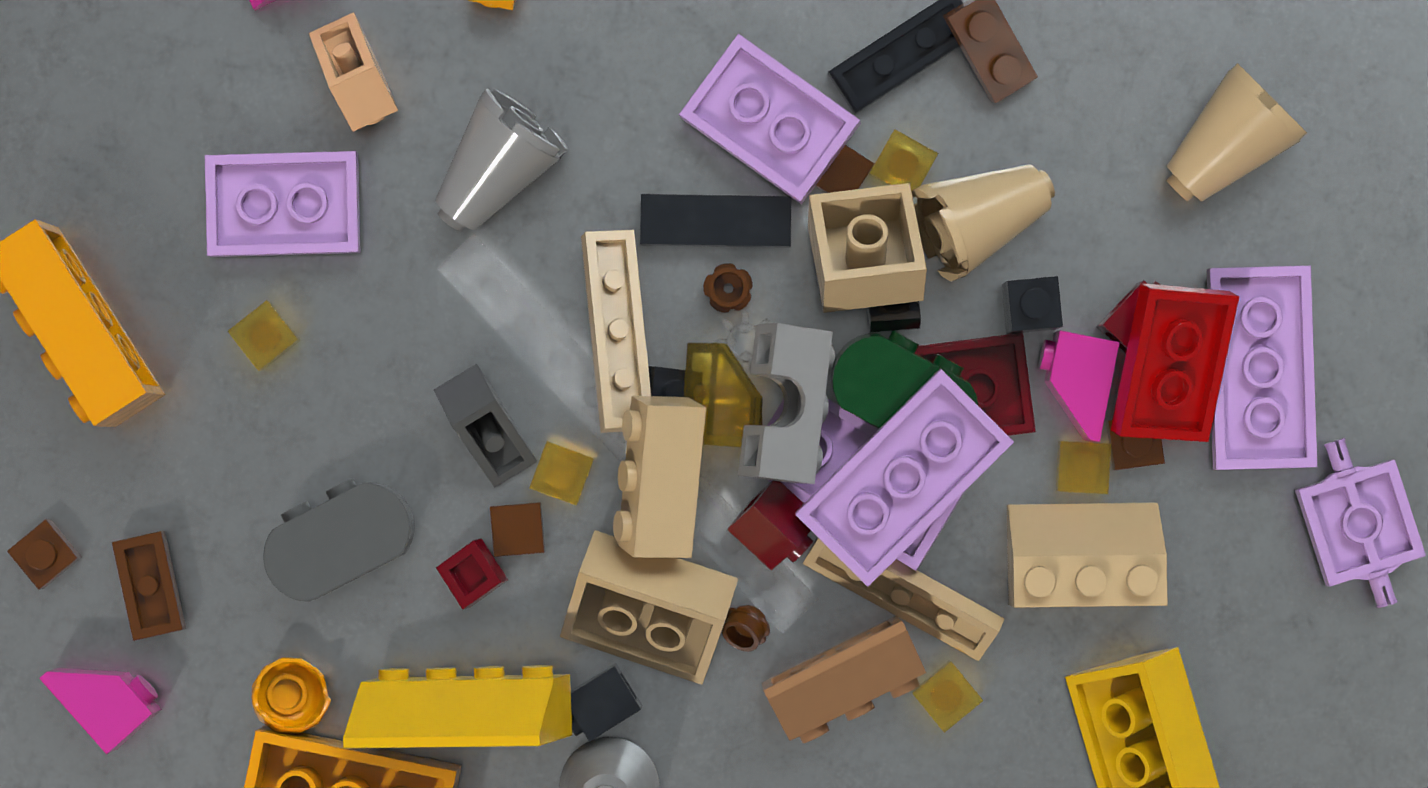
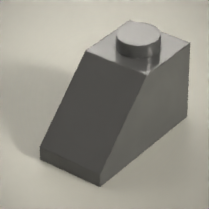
M477 364L434 389L451 426L494 488L537 462L499 396Z

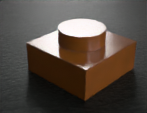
M1112 420L1106 421L1113 470L1165 464L1162 439L1121 437L1111 431Z
M45 519L7 551L38 590L44 589L82 558L51 519Z

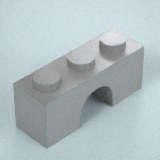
M782 323L756 324L750 375L763 376L775 381L782 390L784 407L777 421L769 426L744 425L738 476L789 483L815 484V477L821 468L823 460L822 448L819 445L822 423L826 420L829 410V401L825 394L828 373L831 371L835 359V350L831 344L833 331Z

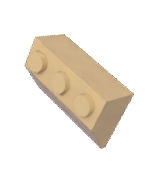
M1158 503L1007 505L1008 605L1014 608L1168 606L1167 553Z
M594 530L576 580L560 637L702 685L723 629L739 578L680 558L632 557L618 546V541L615 540L614 536Z

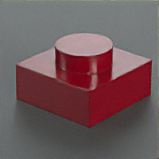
M482 538L473 540L436 567L463 610L471 608L508 581V578Z

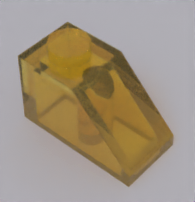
M687 343L684 397H689L706 407L703 445L741 448L744 425H763L762 396L727 344Z

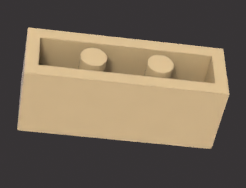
M631 396L630 410L624 413L622 431L624 439L627 441L625 461H621L618 468V485L622 491L621 511H617L614 516L613 533L615 540L618 541V546L632 557L692 558L706 407L689 397Z

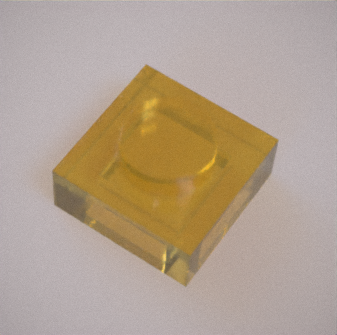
M894 129L869 175L888 186L910 183L912 191L921 186L939 153Z
M268 300L227 331L258 371H263L301 341Z
M547 441L529 488L577 506L595 458Z
M1058 441L1056 491L1108 494L1111 444Z
M950 660L911 692L944 733L983 702V699Z

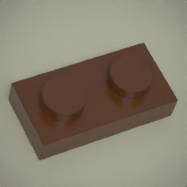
M967 0L943 15L991 102L997 103L1038 78L996 0Z
M165 531L112 542L133 641L186 629Z

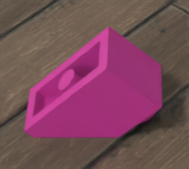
M1059 330L1054 332L1052 341L1044 340L1040 354L1039 369L1046 370L1044 382L1082 439L1089 442H1100L1120 342Z
M56 668L47 671L39 678L106 754L117 750L162 710L154 701L158 698L156 690L141 675H137L134 678L129 672Z

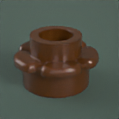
M724 263L715 267L714 273L705 278L703 285L704 294L710 298V305L719 312L728 313L731 309L736 311L742 310L751 300L749 292L753 287L752 278L746 270H739L734 264ZM725 284H731L733 286V291L731 293H726L723 288Z
M751 605L739 606L737 609L729 608L722 629V635L731 646L741 651L750 652L766 641V637L770 634V626L766 621L765 615L758 608Z

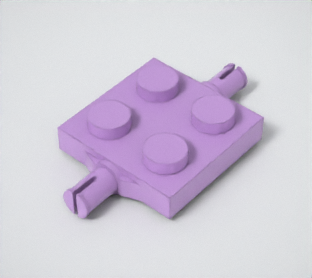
M1342 438L1324 444L1334 473L1329 474L1319 483L1297 489L1295 492L1325 585L1331 587L1353 579L1369 580L1377 604L1376 607L1382 608L1388 606V604L1392 605L1398 602L1388 573L1393 572L1401 564L1425 557L1426 554L1396 461L1388 460L1369 467L1353 466L1345 443L1346 440Z

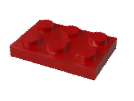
M1140 283L1111 425L1112 432L1121 437L1209 442L1240 296L1225 290Z

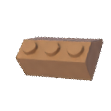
M894 616L762 682V687L789 741L800 737L802 743H807L830 730L827 722L845 714L848 721L853 720L875 708L872 702L873 699L889 691L893 698H897L920 686L917 677L925 674L926 671L903 621Z

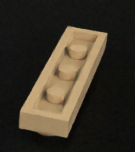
M634 230L585 231L581 236L600 431L601 433L623 432V416L627 410H630L631 396H651Z
M818 537L803 562L805 566L977 661L981 659L998 635L1004 622L1003 617L929 576L913 570L897 559L868 587Z

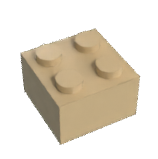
M910 183L809 195L808 231L823 313L924 301L927 267Z

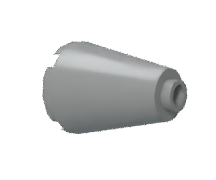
M488 88L485 89L478 100L435 199L441 208L438 216L457 231H462L465 227L476 230L560 160L568 149L566 143L550 127L543 134L542 127L534 121L537 116L526 107L498 90L494 89L491 92Z
M606 736L588 741L572 753L563 767L559 788H660V782L655 764L643 748L625 739Z

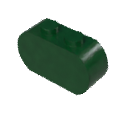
M892 330L889 338L879 333H868L852 339L839 351L832 367L831 383L840 407L878 428H881L940 368L977 405L978 400L971 384L960 377L964 369L963 367L939 354L936 355L933 362L918 355L915 352L919 344Z

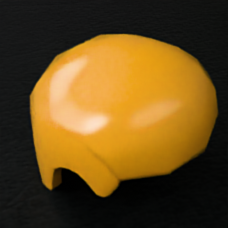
M282 657L264 666L252 684L251 698L255 714L263 724L278 733L299 734L315 727L325 715L331 702L323 673L301 658Z

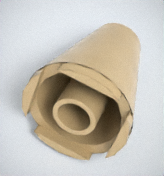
M1237 63L1231 70H1228L1167 164V168L1173 174L1166 181L1187 202L1193 196H1196L1202 202L1299 143L1307 132Z
M1024 165L923 184L911 191L912 197H917V203L914 204L923 251L928 259L938 256L945 267L937 271L942 277L951 282L965 277L1051 209V198L1055 196L1054 186L1048 174L1043 170L1038 171L1033 165Z

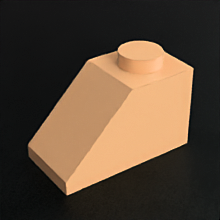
M354 12L309 33L328 87L352 132L366 125L376 124L386 116L398 111L388 83Z

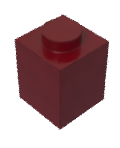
M772 480L748 502L727 529L771 571L785 558L795 562L813 543V540L808 536L811 530L795 515V512L804 503L781 481Z

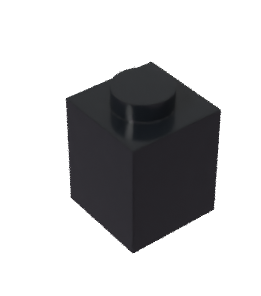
M1058 276L1011 280L1002 284L1006 334L1056 330L1063 327Z
M617 663L571 690L572 732L575 736L583 732L590 742L642 709L641 702Z

